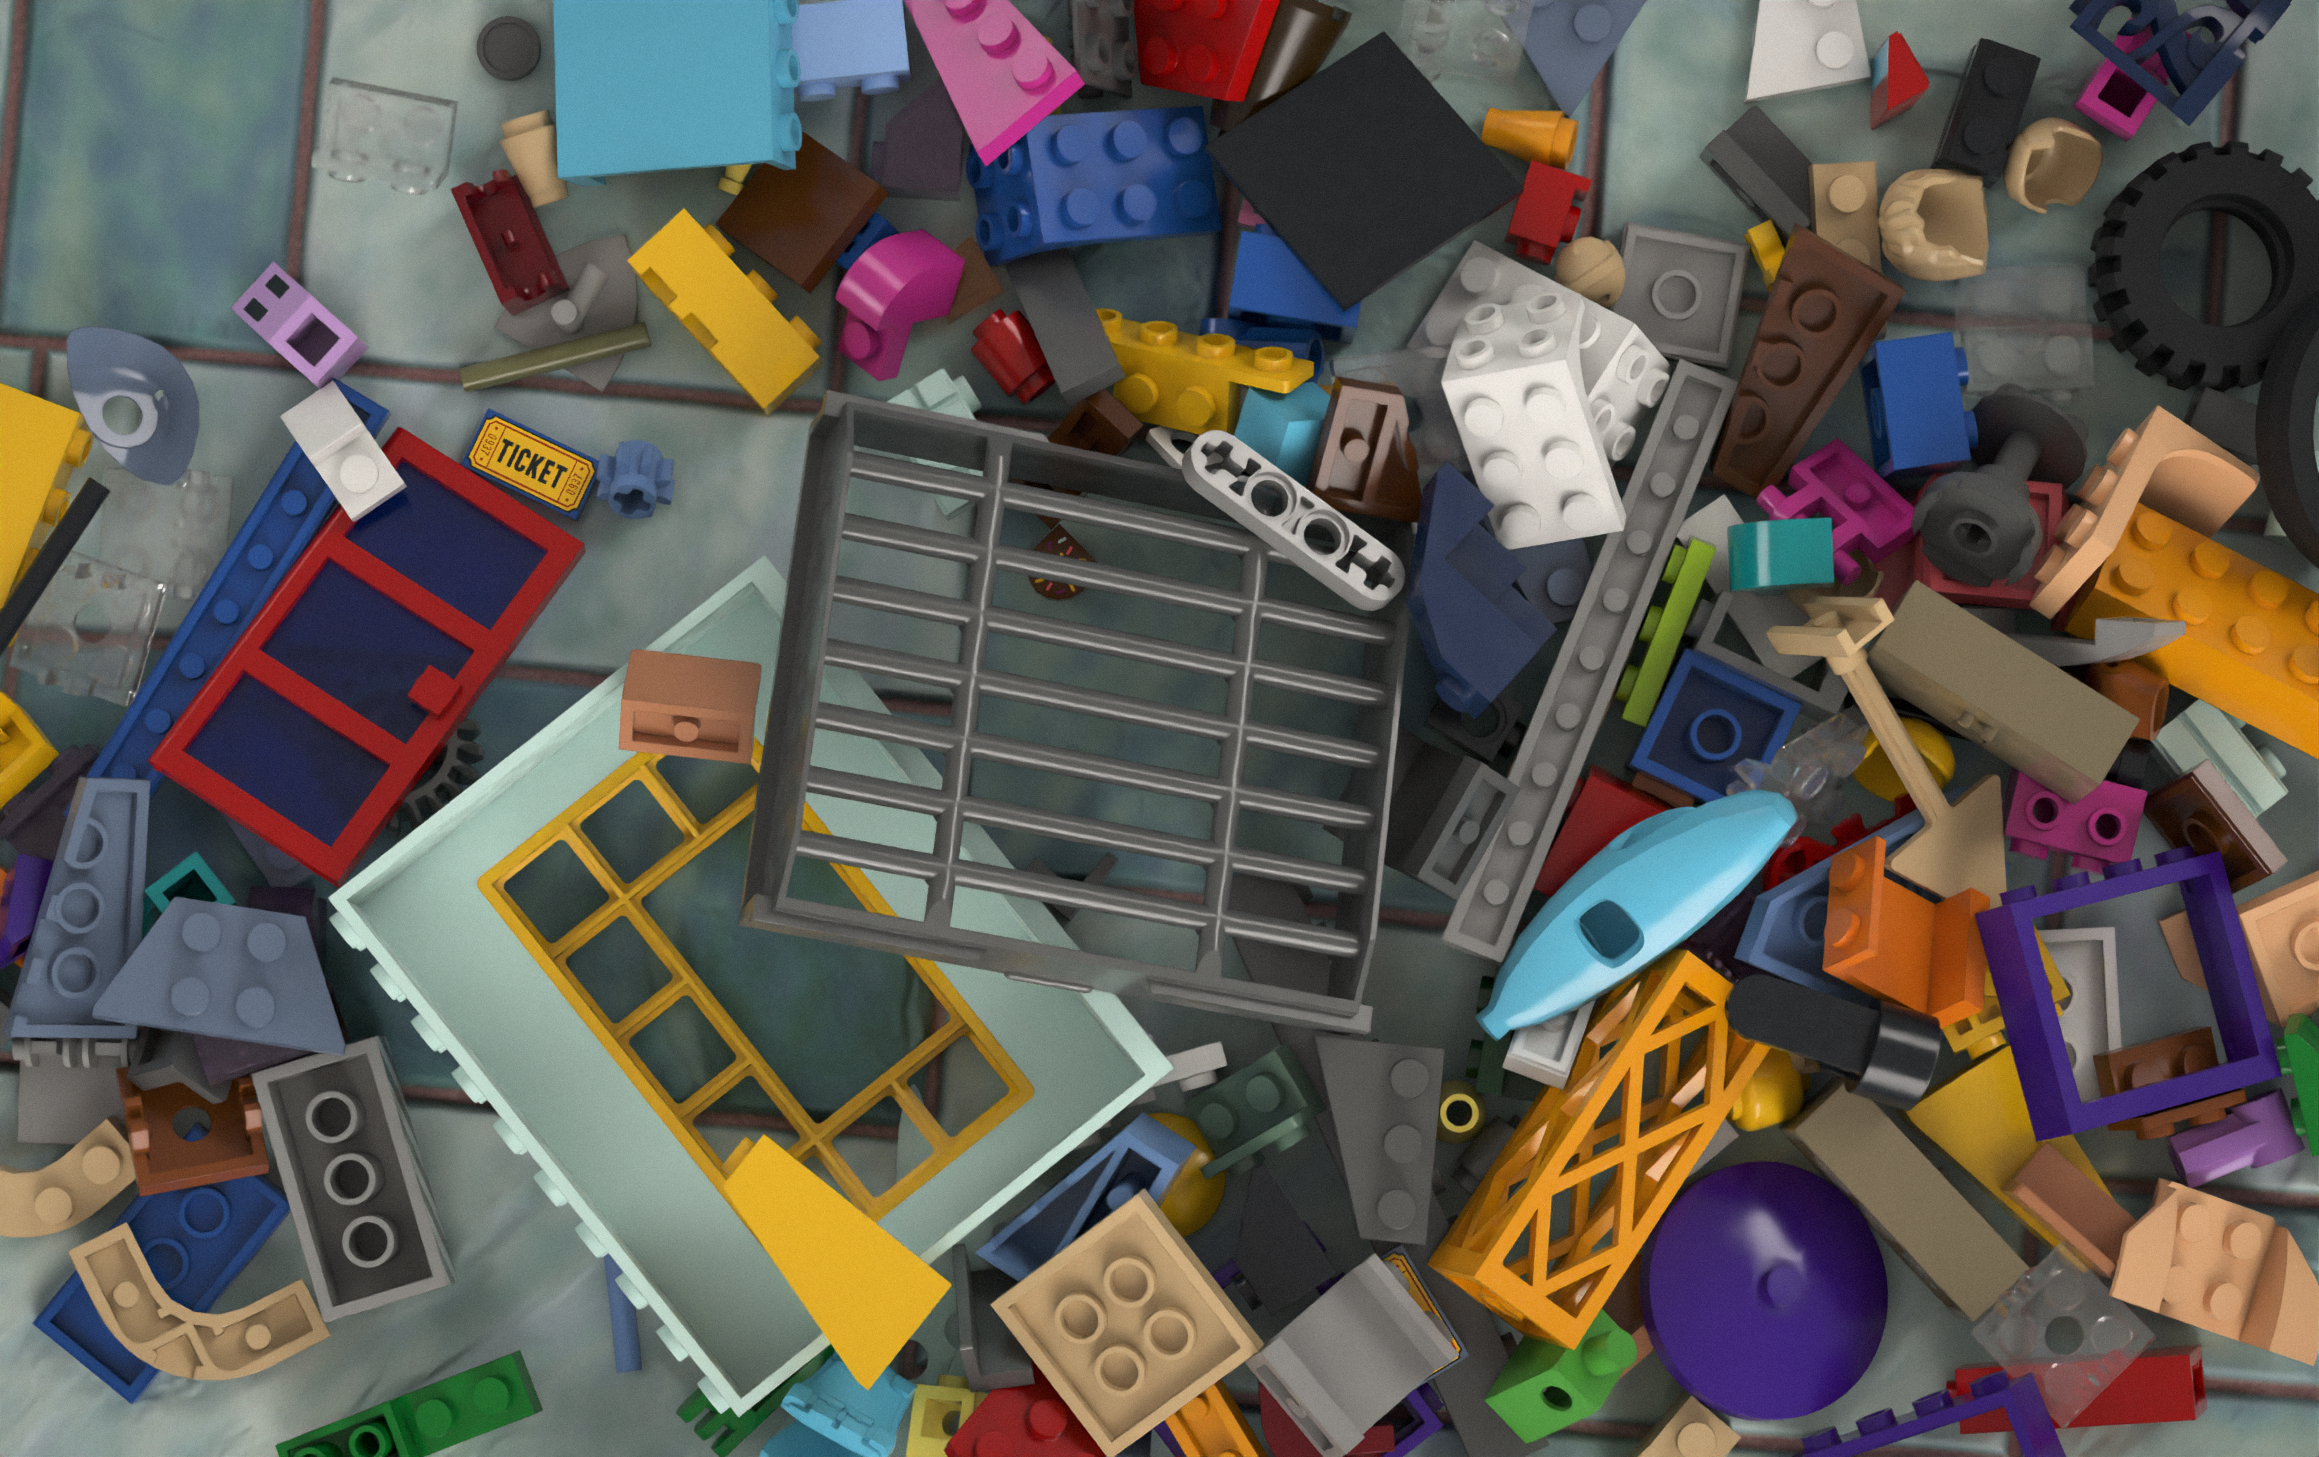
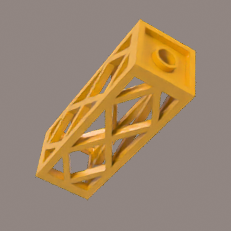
M1673 949L1641 973L1604 994L1589 1017L1564 1089L1560 1090L1547 1084L1544 1085L1427 1265L1525 1337L1575 1350L1771 1048L1740 1037L1730 1027L1725 1015V1000L1733 984L1689 950ZM1663 1018V1026L1655 1030L1658 1023ZM1703 1027L1706 1029V1032L1679 1072L1681 1037ZM1620 1039L1599 1061L1600 1048ZM1661 1047L1658 1096L1641 1103L1644 1054ZM1623 1078L1621 1114L1595 1126L1596 1118ZM1704 1088L1703 1103L1681 1113L1682 1109ZM1648 1120L1639 1133L1640 1123ZM1619 1134V1144L1592 1156L1594 1145ZM1571 1156H1573V1166L1563 1170ZM1617 1164L1616 1170L1589 1210L1591 1177ZM1528 1178L1527 1182L1508 1200L1509 1186ZM1571 1187L1568 1234L1549 1242L1552 1195ZM1531 1219L1529 1252L1504 1264L1505 1257ZM1613 1227L1612 1244L1590 1254L1592 1247ZM1558 1258L1546 1275L1547 1263ZM1527 1273L1526 1282L1519 1278L1520 1276Z

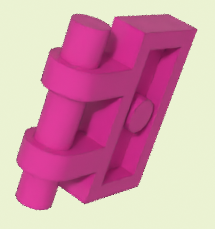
M1836 438L1791 468L1788 484L1797 492L1787 498L1774 485H1770L1756 499V504L1770 516L1769 521L1805 519L1817 512L1824 518L1832 517V525L1835 527L1832 530L1834 577L1844 586L1855 581L1862 570V567L1848 555L1849 553L1858 548L1868 559L1876 564L1921 534L1919 529L1916 536H1914L1911 525L1915 508L1839 438Z

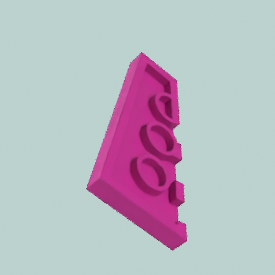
M904 0L970 140L986 167L1085 85L1076 69L1009 0Z

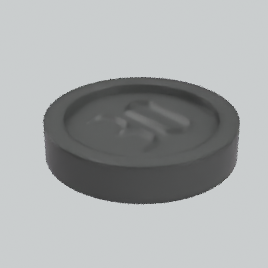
M504 16L492 20L482 29L477 40V55L481 65L490 75L504 81H515L526 77L536 68L541 56V43L537 33L529 23L517 17Z

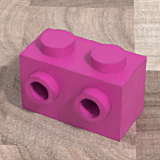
M2011 767L2002 804L2004 839L2011 841L2009 852L2034 859L2047 860L2048 851L2050 850L2073 856L2071 867L2074 869L2103 875V867L2131 860L2148 791L2103 780L2100 786L2073 805L2019 770Z

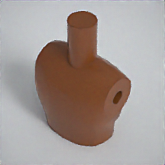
M2133 659L2090 664L2085 677L2066 672L2140 718L2139 723L2129 738H2142L2150 741L2156 739L2163 726L2169 699V681L2167 678L2154 673Z

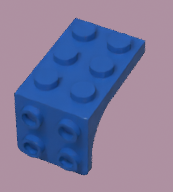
M1203 106L1048 115L987 167L971 143L966 160V175L969 184L974 188L978 211L975 228L976 239L979 247L984 251L986 263L989 266H1003L1025 256L1066 247L1206 236L1221 231L1222 226L1211 158L1204 151L1205 146L1209 143Z

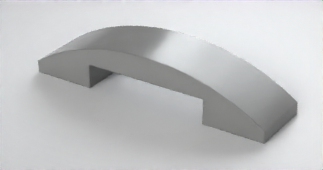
M1955 603L2055 666L2106 663L2134 658L2166 646L2186 633V621L2130 616L2096 619L2095 639L2014 633L2015 608Z

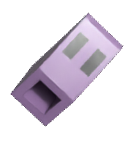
M274 261L231 307L239 317L319 389L333 381L334 378L340 380L369 348Z

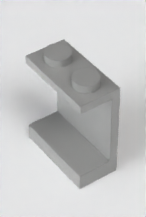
M1375 1253L1354 1266L1265 1343L1256 1354L1245 1361L1250 1370L1323 1457H1342L1365 1438L1363 1434L1419 1384L1435 1370L1449 1364L1460 1355L1450 1344L1452 1335L1444 1322L1431 1311L1424 1312L1408 1293L1410 1285L1404 1274L1393 1263L1387 1260L1382 1262Z

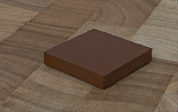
M802 131L801 148L799 151H795L796 169L782 170L763 163L715 225L744 248L811 294L889 194L881 185Z
M2208 758L2147 793L2143 813L2172 850L2191 845L2194 857L2217 851L2221 852L2232 894L2274 874L2289 861Z

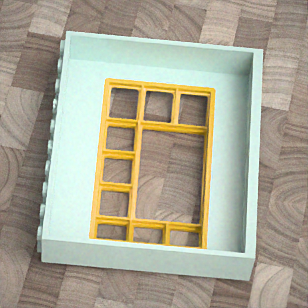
M765 555L644 649L648 651L759 663L762 666L756 705L753 751L750 763L758 775L760 774L787 584ZM627 662L328 897L337 909V912L329 920L353 949L357 948L361 952L367 947L379 962L370 969V972L393 1000L397 999L400 1003L407 998L417 1010L419 1015L410 1022L434 1052L438 1050L440 1053L447 1049L460 1066L451 1074L475 1104L477 1102L483 1104L488 1100L501 1118L494 1122L492 1126L507 1146L516 1155H523L528 1151L542 1168L533 1175V1178L549 1199L557 1207L559 1205L564 1206L568 1202L583 1221L576 1225L574 1229L597 1258H603L609 1253L618 1264L623 1273L615 1281L633 1305L640 1310L649 1304L664 1323L663 1326L656 1330V1333L679 1362L690 1355L705 1374V1377L697 1382V1385L720 1414L731 1407L735 1414L740 1417L831 1343L722 1188L730 1174L721 1168L724 1163L693 1124L695 1117L747 1076L754 1077L800 1136L799 1141L789 1148L787 1152L801 1163L811 1156H816L857 1208L930 1265L1173 1070L1174 1067L1114 993L1098 990L1082 993L1010 980L1004 976V973L903 955L949 1013V1022L820 1124L815 1123L642 906L643 898L754 811L758 783L705 824L699 823L656 768L657 762L666 755L619 749L621 698L629 663ZM824 664L819 696L820 702L892 715L858 671ZM815 728L810 761L812 766L939 790L942 788L943 778L918 747ZM634 780H640L684 834V840L634 881L624 883L581 830L580 824ZM806 792L801 829L933 854L937 821L933 815ZM964 821L959 859L1015 869L980 824ZM564 840L605 889L609 899L558 941L549 943L504 889V884L555 842ZM828 862L868 912L924 922L929 887L925 880ZM955 885L950 927L1080 950L1041 901ZM625 916L671 972L672 980L619 1023H612L569 969L566 961L572 954L615 920ZM689 996L733 1050L736 1059L683 1103L678 1104L631 1047L630 1039L682 997ZM966 1036L1009 1087V1092L960 1133L951 1137L946 1134L910 1089L907 1081L913 1074L957 1039ZM891 1096L933 1147V1154L881 1196L873 1197L834 1148L832 1140L883 1098Z

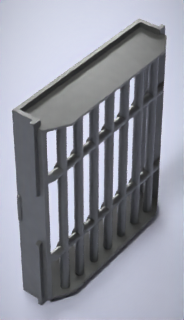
M826 390L823 406L808 429L738 925L1004 973V976L1010 980L1076 992L1090 993L1092 990H1098L1346 1036L1353 1032L1369 1034L1371 1032L1373 1006L1362 1005L1361 1001L1377 935L1410 621V610L1406 603L1418 523L1337 510L1393 551L1401 560L1405 569V582L1402 590L1384 608L1369 611L1368 617L1266 597L1264 595L1268 561L1299 566L1247 528L1244 530L1008 482V477L1239 523L1197 493L1186 482L1181 469L1049 443L1045 434ZM854 445L983 471V476L854 451ZM1213 469L1211 473L1215 474L1218 470ZM1240 474L1238 480L1230 489L1237 494L1239 488L1250 476ZM850 477L973 501L978 507L975 537L970 538L845 513ZM1261 486L1253 488L1251 493L1252 502L1261 514L1272 517L1281 515L1282 501L1274 490ZM1004 508L1236 554L1242 561L1239 591L1000 544ZM1320 525L1307 526L1304 531V537L1335 543L1332 534ZM841 539L966 563L970 569L966 600L836 575ZM1306 542L1307 546L1319 555L1332 554L1335 549ZM1349 551L1336 566L1343 571L1349 564L1348 561L1356 552ZM1371 567L1365 572L1367 574L1365 581L1372 582L1371 589L1373 590L1379 585L1378 579L1381 572ZM996 570L1231 616L1235 622L1232 653L992 606ZM832 603H844L956 625L962 632L958 663L828 638ZM1261 622L1365 643L1362 678L1257 658ZM988 632L1224 678L1228 684L1225 715L985 669L984 661ZM824 664L949 688L951 693L954 694L950 726L820 702L819 696ZM1254 684L1359 704L1355 740L1250 720ZM980 695L1217 740L1221 746L1218 777L977 732L976 723ZM815 728L942 752L945 757L942 788L939 790L812 766L810 761ZM1247 746L1352 766L1348 803L1243 783ZM972 758L1207 802L1214 809L1210 841L967 795ZM806 792L933 815L937 821L933 854L801 830ZM1240 809L1344 828L1342 864L1336 865L1236 846ZM965 821L1202 866L1206 871L1203 904L959 859L963 823ZM795 856L925 880L929 887L924 922L786 897ZM1233 872L1338 891L1335 929L1229 909ZM955 885L1194 929L1199 935L1195 972L950 927ZM1226 936L1332 955L1327 996L1222 977Z

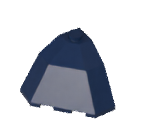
M1446 461L1423 488L1406 603L1431 666L1439 680L1435 685L1436 692L1451 708L1459 712L1466 711L1476 719L1558 629L1511 586L1526 567L1479 524L1495 505Z

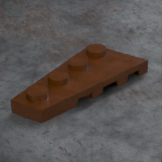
M1795 222L1709 464L1712 474L1755 499L1766 487L1770 485L1777 487L1906 292L1902 285Z

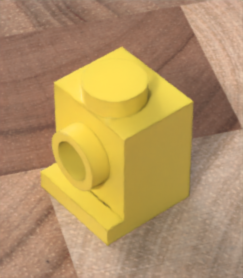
M939 1375L937 1386L915 1384L918 1387L913 1397L906 1457H948L944 1449L948 1441L953 1437L950 1429L953 1418L960 1414V1428L988 1395L981 1391L971 1393L967 1377Z

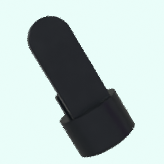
M1761 974L1751 975L1736 982L1729 990L1725 1000L1726 1019L1736 1034L1749 1041L1814 1061L1815 1069L1844 1078V1086L1849 1093L1909 1111L1922 1098L1933 1075L1941 1041L1940 1022L1937 1017L1875 998L1867 1007Z

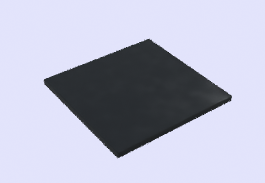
M1384 31L1210 142L1204 149L1206 154L1343 312L1522 195L1524 191L1520 183Z

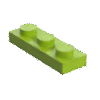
M1690 535L1685 548L1676 544L1673 546L1661 576L1662 581L1671 584L1662 608L1653 604L1649 606L1637 640L1647 643L1638 667L1626 664L1613 698L1623 702L1620 710L1622 719L1646 727L1717 550L1714 544Z

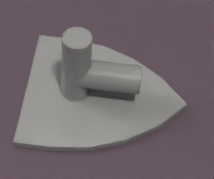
M625 234L587 241L556 255L570 290L514 316L505 309L494 327L534 350L634 325L638 308L637 277L627 262L632 255ZM625 353L564 369L604 392L620 366Z

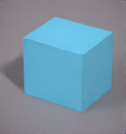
M1315 382L1302 383L1290 393L1285 394L1249 386L1234 436L1299 484L1307 486L1331 396Z

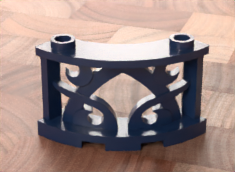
M2075 0L2068 9L2078 16L2070 25L2071 29L2190 126L2244 62L2243 60L2247 53L2239 48L2246 38L2254 44L2259 40L2261 41L2291 5L2292 0H2226L2233 11L2216 5H2201L2187 10L2180 16L2178 15L2175 0ZM2121 5L2128 7L2132 12V20L2127 21L2117 32L2118 35H2136L2145 30L2149 24L2151 25L2153 35L2145 44L2128 54H2125L2097 30L2106 13L2112 8ZM2201 26L2187 39L2185 31ZM2202 27H2206L2212 32L2215 40L2214 43H2209L2203 39L2201 35ZM2158 52L2164 69L2180 94L2179 97L2143 69L2140 64Z

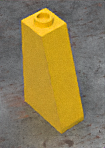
M2009 1042L1979 1057L1930 1088L1929 1093L1923 1094L1922 1098L1911 1110H1896L1903 1122L2072 1270L2084 1274L2092 1270L2001 1191L2004 1185L2041 1142L2044 1141L2049 1143L2113 1199L2073 1134L2036 1142Z
M763 1134L756 1144L746 1136L721 1167L730 1174L722 1188L856 1381L869 1390L952 1286V1283L769 1136Z

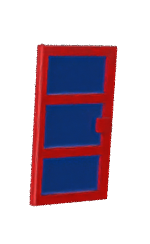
M397 427L381 450L407 487L355 522L351 520L341 504L337 506L147 760L157 772H161L339 889L586 553L583 542L401 427Z

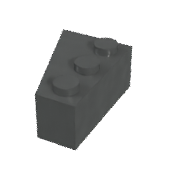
M1312 1036L1357 1236L1362 1239L1426 1245L1445 1049Z

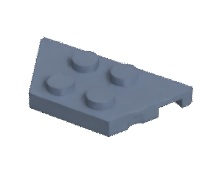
M1495 0L1494 6L1507 28L1513 31L1522 46V53L1534 73L1537 72L1555 102V109L1557 111H1564L1565 118L1570 119L1647 0Z
M174 897L95 1003L92 1012L94 1019L324 1054L345 1056L346 1050L305 916L182 897Z

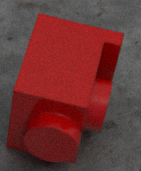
M1531 160L1522 184L1524 191L1522 195L1518 196L1504 242L1516 246L1514 251L1516 256L1533 263L1550 265L1558 242L1569 244L1573 239L1582 208L1571 205L1572 199L1584 201L1592 179Z

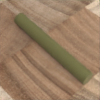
M642 322L459 368L460 377L465 393L651 347V342L646 324Z

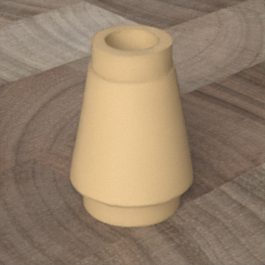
M549 109L500 124L504 139L499 141L527 196L530 197L533 208L568 198L567 181L558 178L556 124L552 122Z

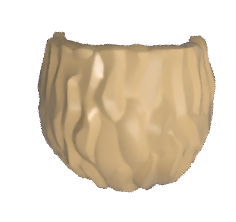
M1916 169L1905 173L1892 183L1884 194L1878 225L1881 227L1880 233L1883 237L1882 249L1888 261L1901 273L1922 281L1941 282L1943 280L1984 274L1988 261L1989 228L1988 209L1985 201V192L1982 187L1983 177L1981 175L1969 174L1959 169Z

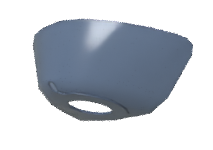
M93 326L79 327L70 331L67 337V371L71 390L93 436L116 462L138 478L164 486L176 483L187 470L194 453L199 430L198 396L193 381L181 362L163 346L138 334L113 328ZM163 390V396L158 401L154 395L157 391ZM116 396L126 397L133 400L139 407L141 423L135 432L127 435L118 434L105 424L102 409L110 398Z

